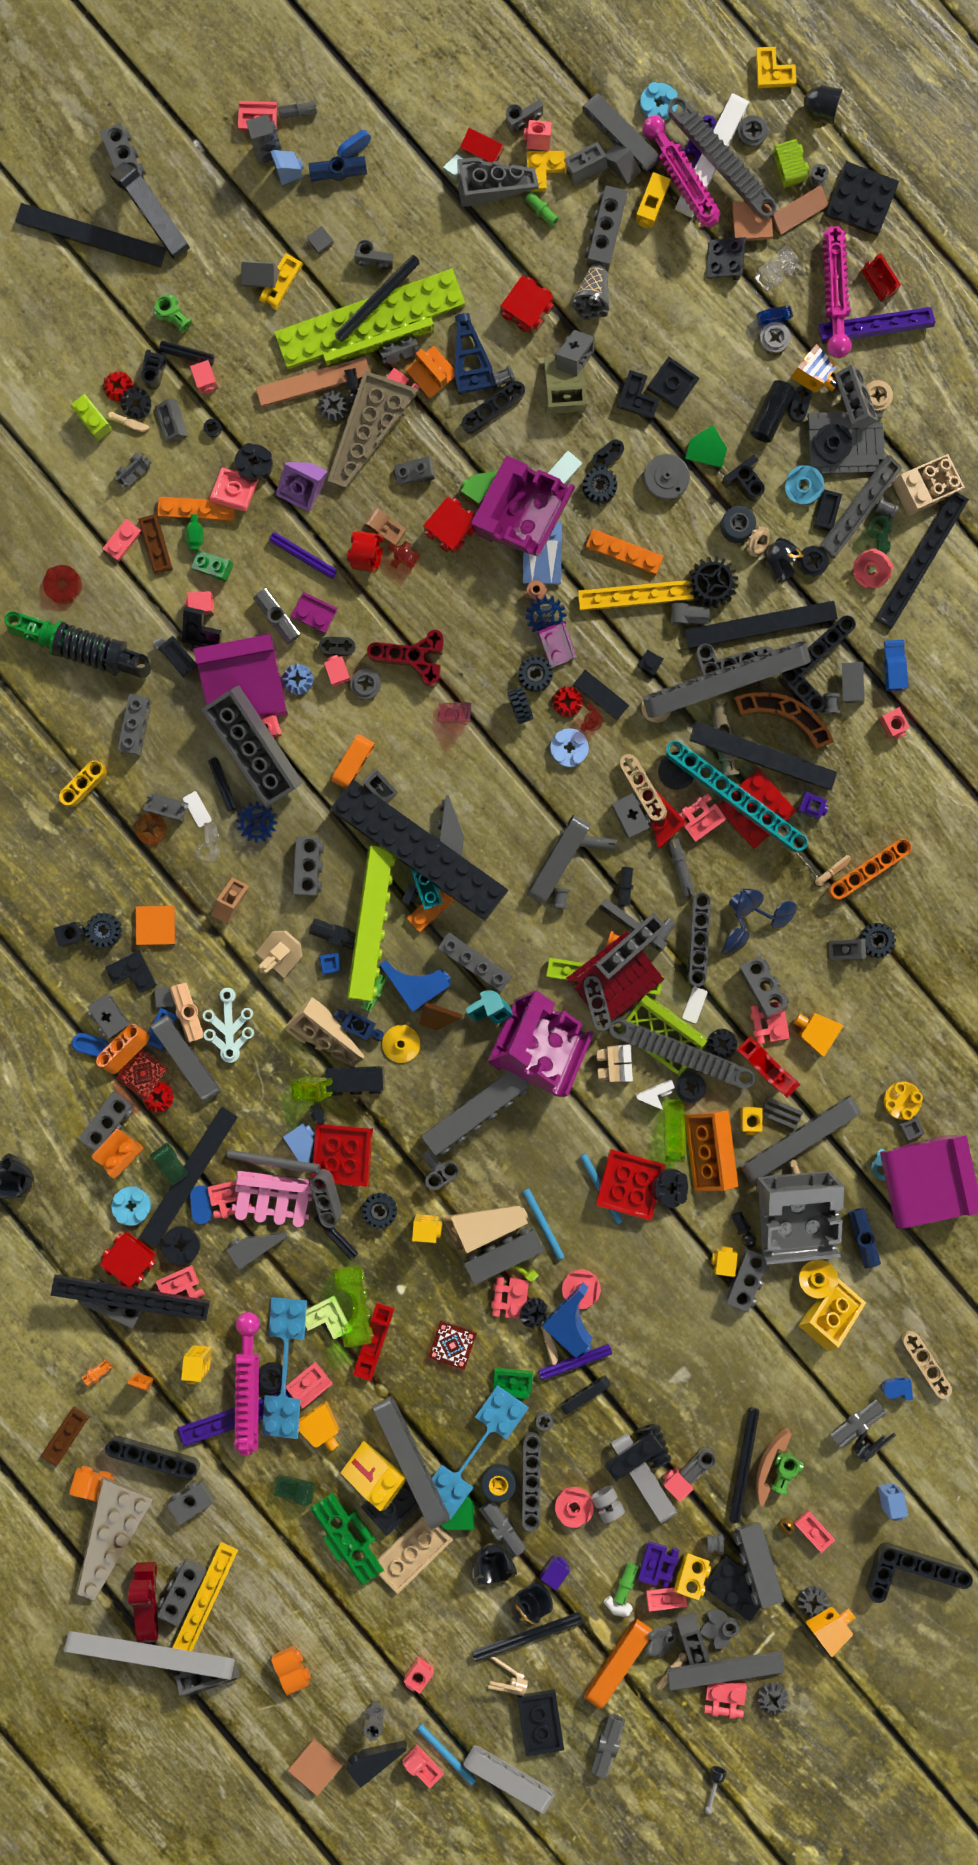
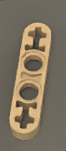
M631 754L622 756L620 766L649 817L655 821L663 820L667 815V810L640 762ZM626 759L633 760L631 763L633 768L637 769L638 767L639 770L632 772L629 766H625L627 763ZM637 774H641L644 778L643 782L639 785L634 783V776ZM647 790L653 793V798L650 801H645L643 798V794ZM656 800L658 801V803H655L656 808L662 809L660 817L653 815L655 812L653 806L648 807V805L653 804Z
M906 1331L901 1339L904 1347L932 1391L941 1399L948 1398L952 1393L950 1383L920 1336L914 1331ZM908 1336L915 1337L913 1341L918 1346L917 1348H914L911 1343H907L909 1341ZM920 1351L926 1353V1359L922 1362L916 1358L917 1353ZM929 1368H936L937 1374L935 1377L929 1378L927 1376ZM938 1380L944 1387L947 1386L945 1393L938 1392L940 1390L936 1383Z

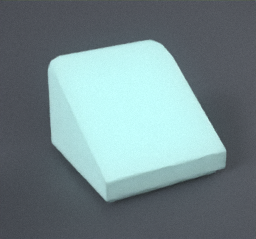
M457 154L443 167L456 182L458 181L457 160L463 159Z

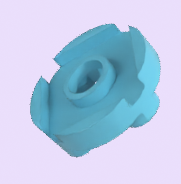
M652 82L643 91L640 100V108L644 113V117L647 119L652 115H658L664 121L670 120L671 118L667 110L669 102L677 97V91L665 83ZM660 99L664 105L661 104L657 107L654 101ZM678 104L672 107L675 113L677 111Z
M804 465L794 468L787 476L785 485L787 496L793 502L801 505L815 502L824 491L822 474L811 466ZM802 480L805 482L809 481L807 490L804 488L800 489Z
M136 1186L125 1187L114 1195L111 1205L112 1213L121 1224L137 1225L145 1220L150 1213V1197ZM129 1201H132L133 1204H136V1207L133 1208V1211H130V1209L126 1207V1205L129 1204Z

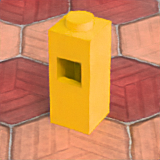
M653 172L636 215L635 222L641 227L653 229L668 191L670 178Z

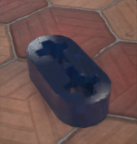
M782 306L760 311L756 314L758 325H767L772 322L789 320L793 317L791 306Z

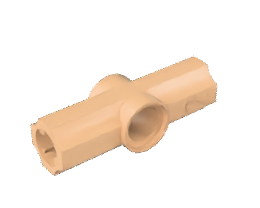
M184 982L169 987L176 1006V1016L181 1021L187 1042L203 1038L204 1034L197 1016L198 1009L193 1004L187 983ZM186 1007L190 1010V1015L188 1017L184 1015V1009Z

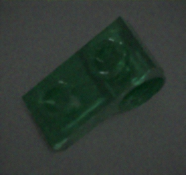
M889 516L875 517L867 525L866 531L870 537L876 538V549L887 555L891 547V542L888 541V534L891 532V522H889ZM873 524H878L881 527V531L874 530Z
M168 1143L163 1144L149 1155L172 1186L189 1174Z
M279 1474L274 1495L292 1499L300 1505H310L313 1500L316 1483Z

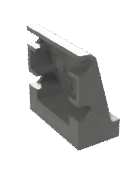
M831 1171L757 1177L756 1192L759 1194L762 1255L767 1265L841 1258L837 1244L842 1242L843 1220L839 1216V1210L843 1209L844 1185Z

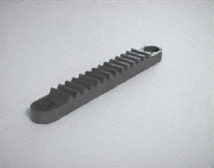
M673 98L669 102L667 110L669 117L758 217L764 220L772 218L777 206L773 198L765 191L764 186L760 185L759 180H756L754 175L749 173V169L744 167L743 162H740L739 158L734 156V152L730 151L727 145H724L723 140H720L718 134H715L713 129L709 128L708 123L703 121V117H700L697 111H694L683 98ZM678 104L682 107L683 111L675 113L672 107ZM764 204L770 205L771 212H763L761 206Z
M617 1018L611 1022L609 1028L611 1035L630 1045H635L638 1048L650 1051L653 1054L678 1062L681 1065L741 1088H749L754 1084V1073L749 1068L625 1019ZM617 1023L623 1024L624 1032L616 1033L613 1028L614 1025ZM748 1073L751 1076L750 1081L742 1083L739 1079L741 1074Z

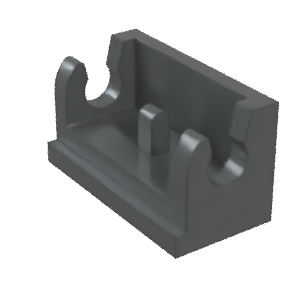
M598 142L564 159L567 175H571V182L574 186L607 169V156Z
M863 662L842 663L843 702L865 703Z
M153 793L147 795L148 802L144 805L143 810L184 822L189 803Z

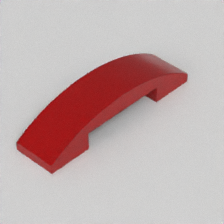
M376 1302L353 1376L368 1381L372 1380L395 1308Z

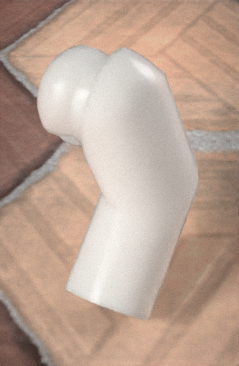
M608 1596L603 1601L615 1616L628 1617L633 1610L629 1603L623 1604V1606L618 1605L611 1596Z

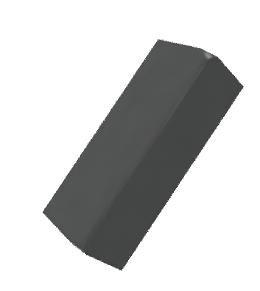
M242 261L241 285L275 288L280 270L274 263Z
M167 399L155 406L167 443L188 436L177 400Z

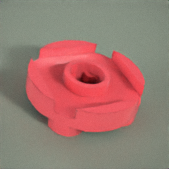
M874 548L861 553L853 564L854 577L865 588H879L883 586L891 577L893 564L887 555ZM869 565L875 566L877 572L870 573Z
M577 1269L569 1272L563 1280L562 1294L566 1299L576 1287L584 1282L589 1288L581 1299L580 1309H586L599 1299L601 1287L596 1275L585 1269Z
M580 1487L564 1488L556 1498L555 1512L565 1526L572 1528L580 1527L588 1522L593 1515L594 1505L591 1496ZM573 1502L580 1506L575 1512H572L571 1507H569Z

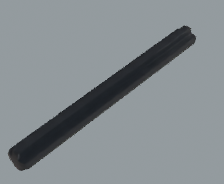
M412 255L335 332V337L340 342H343L420 264L419 259Z
M750 1407L748 1411L729 1516V1520L733 1523L740 1522L760 1413L759 1409Z
M580 1612L475 1649L472 1651L475 1662L580 1625L583 1623Z

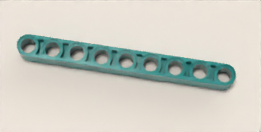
M671 741L666 746L665 755L670 761L787 849L797 853L807 847L808 840L801 832L681 742ZM676 746L679 749V754L672 755L669 748ZM685 758H692L694 766H687ZM702 769L708 770L710 773L709 778H703L700 771ZM716 781H723L725 789L719 790L716 787ZM737 792L740 795V801H733L731 794ZM747 804L755 806V813L747 811ZM763 815L771 818L770 825L763 823ZM778 827L786 829V836L778 834ZM795 838L801 840V848H796L793 845Z

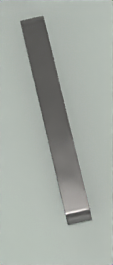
M805 641L797 642L648 694L643 697L648 717H656L805 665L811 661Z

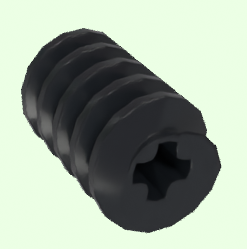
M648 1424L636 1430L637 1433H643L639 1439L652 1431L663 1446L660 1452L647 1460V1462L654 1463L650 1468L664 1466L672 1459L671 1455L668 1454V1448L665 1447L666 1441L663 1440L664 1435L660 1432L661 1427L655 1424Z

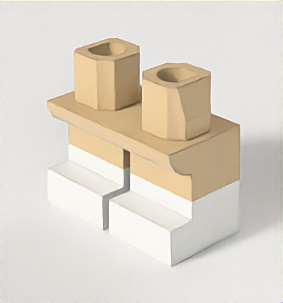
M630 1044L607 1046L606 1049L596 1051L597 1061H607V1068L597 1069L598 1079L608 1080L609 1082L633 1081L631 1063L614 1064L632 1062Z

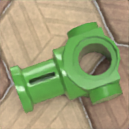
M172 294L159 297L154 306L155 311L152 314L160 322L163 320L169 324L173 323L179 328L181 334L185 333L191 327L192 320L190 318L187 319L181 313V309L177 306L179 301ZM165 305H169V306H170V308H169L168 310H166V311H163V310H162V307H163V306H165Z
M777 1453L774 1458V1465L777 1466L775 1471L777 1477L774 1485H771L770 1488L775 1492L787 1495L788 1491L786 1489L789 1481L801 1473L803 1463L791 1453ZM787 1460H792V1466L784 1467V1463Z

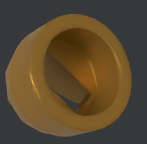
M785 1517L779 1521V1529L783 1534L788 1535L793 1533L795 1524L792 1519ZM786 1523L791 1529L787 1530L783 1524Z

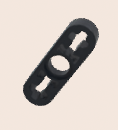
M606 1375L601 1376L564 1400L559 1407L564 1415L568 1414L606 1390L611 1383Z

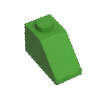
M498 470L471 475L469 480L465 479L460 486V489H462L461 496L479 508Z

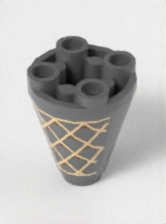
M601 263L592 264L572 300L573 309L584 320L608 316L610 307L608 276L606 267Z

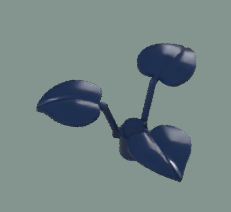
M741 889L740 894L734 895L729 901V905L736 911L734 915L738 918L741 928H736L729 934L721 953L724 955L734 953L746 945L750 933L745 930L741 917L748 916L755 910L765 917L773 919L771 922L773 928H781L792 920L796 913L797 905L793 901L783 902L776 908L774 915H769L758 908L764 899V895L760 891Z

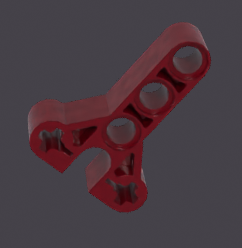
M431 630L426 638L413 646L373 642L368 646L367 654L370 660L376 663L411 666L422 677L424 685L432 688L439 683L441 665L427 663L424 661V657L427 654L443 655L444 638L439 630ZM434 636H438V641L436 642L434 648L433 641L431 639H434ZM374 648H379L381 654L375 657L371 655V651ZM394 650L400 652V656L396 659L390 657V653ZM413 652L419 654V658L416 661L409 659V655ZM432 669L435 678L432 679V682H429L427 677L430 676Z
M136 1562L134 1580H131L128 1590V1604L132 1605L134 1610L136 1641L138 1643L158 1641L159 1630L156 1605L157 1562Z

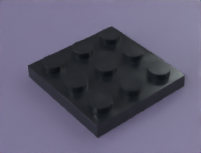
M846 161L825 216L878 236L899 181Z

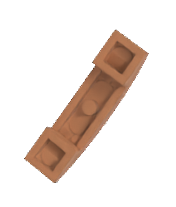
M784 1428L771 1440L758 1465L756 1496L759 1504L763 1507L771 1489L765 1480L777 1449L785 1452L792 1435L787 1428Z

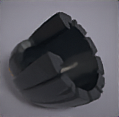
M8 1153L0 1161V1198L13 1199L23 1197L33 1189V1173L24 1161Z
M488 1543L478 1550L474 1558L471 1572L472 1584L485 1586L498 1584V1582L502 1583L515 1577L517 1570L512 1559L501 1546L495 1543Z

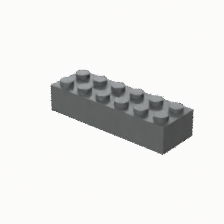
M239 685L201 709L265 807L303 783Z
M509 1071L505 1072L423 1133L422 1138L435 1156L439 1153L442 1156L450 1150V1145L453 1142H456V1144L460 1143L466 1138L468 1131L471 1130L473 1133L482 1126L481 1122L484 1119L489 1121L497 1115L496 1110L500 1107L503 1109L507 1108L513 1103L512 1099L518 1095L520 1098L529 1091L527 1089L530 1086L529 1083Z

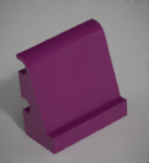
M506 455L471 524L477 535L485 540L495 541L540 557L575 486L573 484L568 486L561 479L539 469L536 472L530 469L527 464Z
M270 634L194 648L196 664L198 665L207 705L239 685L261 719L269 716H276L277 718L288 716L275 643Z
M535 990L514 1000L511 1007L513 1016L505 1020L487 1062L498 1070L505 1069L557 1097H566L569 1095L594 1032L581 1031V1022L566 1011H554L555 1003Z
M943 1135L925 1140L922 1143H912L896 1147L891 1151H880L896 1228H908L964 1215L978 1214V1186L967 1135Z

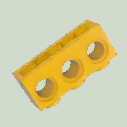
M416 1214L412 1241L436 1243L437 1238L441 1237L442 1221H439V1216Z
M193 1345L183 1358L181 1380H185L187 1384H198V1382L204 1379L210 1370L212 1347Z

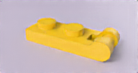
M285 253L278 265L280 273L275 288L265 287L259 301L264 304L268 303L271 305V308L278 310L284 296L303 266L302 262ZM272 291L277 294L275 298L270 296Z

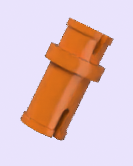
M105 1359L95 1368H90L87 1374L82 1376V1379L90 1387L91 1384L100 1381L99 1378L112 1370L113 1367Z

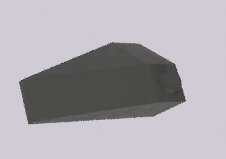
M477 157L457 160L458 190L462 207L481 205L539 188L534 168L518 165L507 166L500 164L498 161L493 163L482 161V158Z

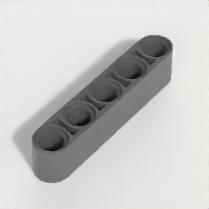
M596 93L582 106V110L587 118L614 145L631 150L642 173L646 174L660 161L658 153L600 94Z
M572 815L527 892L529 897L545 904L587 834L591 824Z
M703 892L694 895L691 902L687 981L695 987L702 986L706 982L711 898ZM699 896L704 897L706 900V904L703 907L697 905L696 900ZM698 915L703 916L705 919V923L702 926L697 925L695 922ZM697 934L702 935L704 938L701 945H697L694 942V937ZM696 953L700 954L703 958L700 964H696L693 961V956ZM696 972L702 978L697 984L692 981V975Z
M168 1014L151 1025L154 1033L204 1102H207L221 1092L212 1075Z
M533 1431L526 1433L523 1438L522 1525L529 1532L537 1530L540 1524L541 1441L540 1436ZM533 1438L537 1440V1444L529 1446L527 1441ZM529 1458H534L537 1460V1463L531 1466L526 1461ZM532 1477L537 1481L534 1485H529L526 1482L527 1479ZM529 1497H534L536 1502L528 1504L526 1500ZM534 1517L536 1521L533 1524H528L526 1519Z

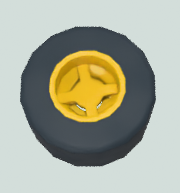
M494 1464L488 1467L482 1474L481 1479L483 1494L490 1501L497 1503L510 1499L516 1488L513 1471L503 1464Z

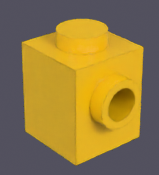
M727 1246L716 1249V1254L713 1253L711 1265H714L713 1272L716 1275L735 1277L738 1253L733 1251L732 1247Z

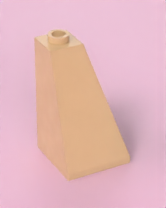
M510 1206L442 1217L457 1253H469L528 1224L526 1220L528 1218L527 1213L521 1206Z

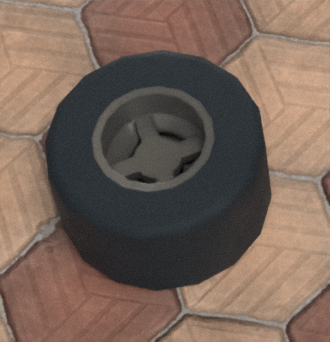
M734 506L728 509L720 524L721 533L729 542L743 543L752 535V530H755L756 517L747 507Z

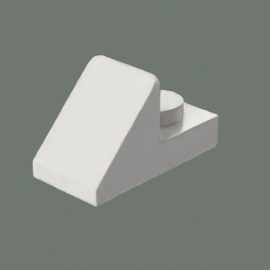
M668 1080L635 1094L638 1100L663 1110L657 1095L660 1094L661 1097L672 1093L671 1089L675 1087L672 1080Z

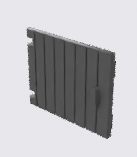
M875 411L878 419L883 418L882 411ZM848 412L807 414L810 466L816 468L821 474L874 473L879 467V461L885 459L883 423L876 422L861 430L852 425ZM827 424L843 425L852 436L851 452L844 460L834 464L821 460L813 448L815 435ZM829 439V445L831 447L836 448L837 446L835 444L837 443V441L835 439L833 441Z

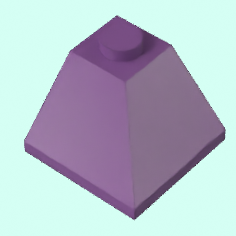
M286 462L276 496L310 512L323 487L328 471L312 463Z

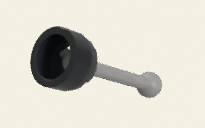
M712 1766L710 1777L714 1784L708 1806L705 1808L706 1814L712 1813V1804L717 1785L724 1782L727 1771L719 1766Z

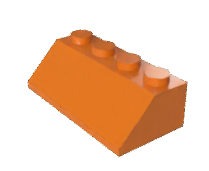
M729 1110L684 1115L694 1191H725L738 1187Z

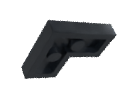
M629 370L617 408L653 420L659 400L642 394L648 376Z
M185 606L183 610L182 642L203 647L220 644L222 630L203 626L204 610Z
M140 950L105 967L113 985L129 977L132 978L139 993L157 985Z

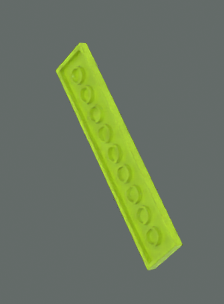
M453 268L395 288L343 342H340L335 337V332L369 298L275 331L274 333L287 369L324 357L323 354L332 348L340 349L347 343H357L367 336L374 337L380 335L384 330L392 331L398 329L402 324L415 323L419 318H434L464 307L465 301Z

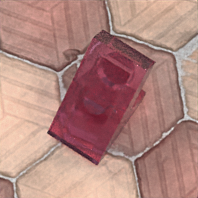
M439 703L437 722L468 725L470 722L471 703Z

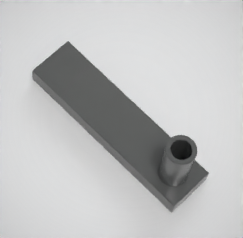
M606 898L598 907L631 932L640 925L639 922ZM666 918L663 922L667 928L648 944L659 953L667 946L665 939L676 925L669 918Z

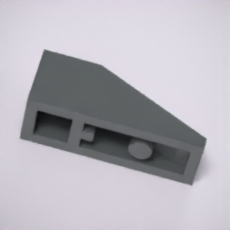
M284 1231L244 1237L241 1240L236 1238L229 1243L230 1247L226 1251L240 1270L285 1239L289 1233Z
M695 1613L677 1617L676 1621L690 1665L710 1662Z

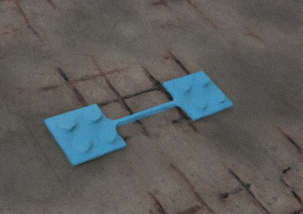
M271 1297L269 1337H279L284 1340L281 1394L279 1396L265 1395L262 1435L298 1439L301 1399L289 1398L285 1393L289 1340L305 1339L307 1300Z
M498 1385L475 1416V1418L487 1426V1431L460 1470L454 1473L441 1465L432 1477L450 1519H452L473 1489V1486L461 1478V1473L488 1434L496 1432L507 1440L529 1409L528 1406Z

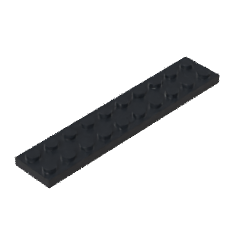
M355 780L350 783L330 808L331 812L484 921L488 919L508 893L506 887Z

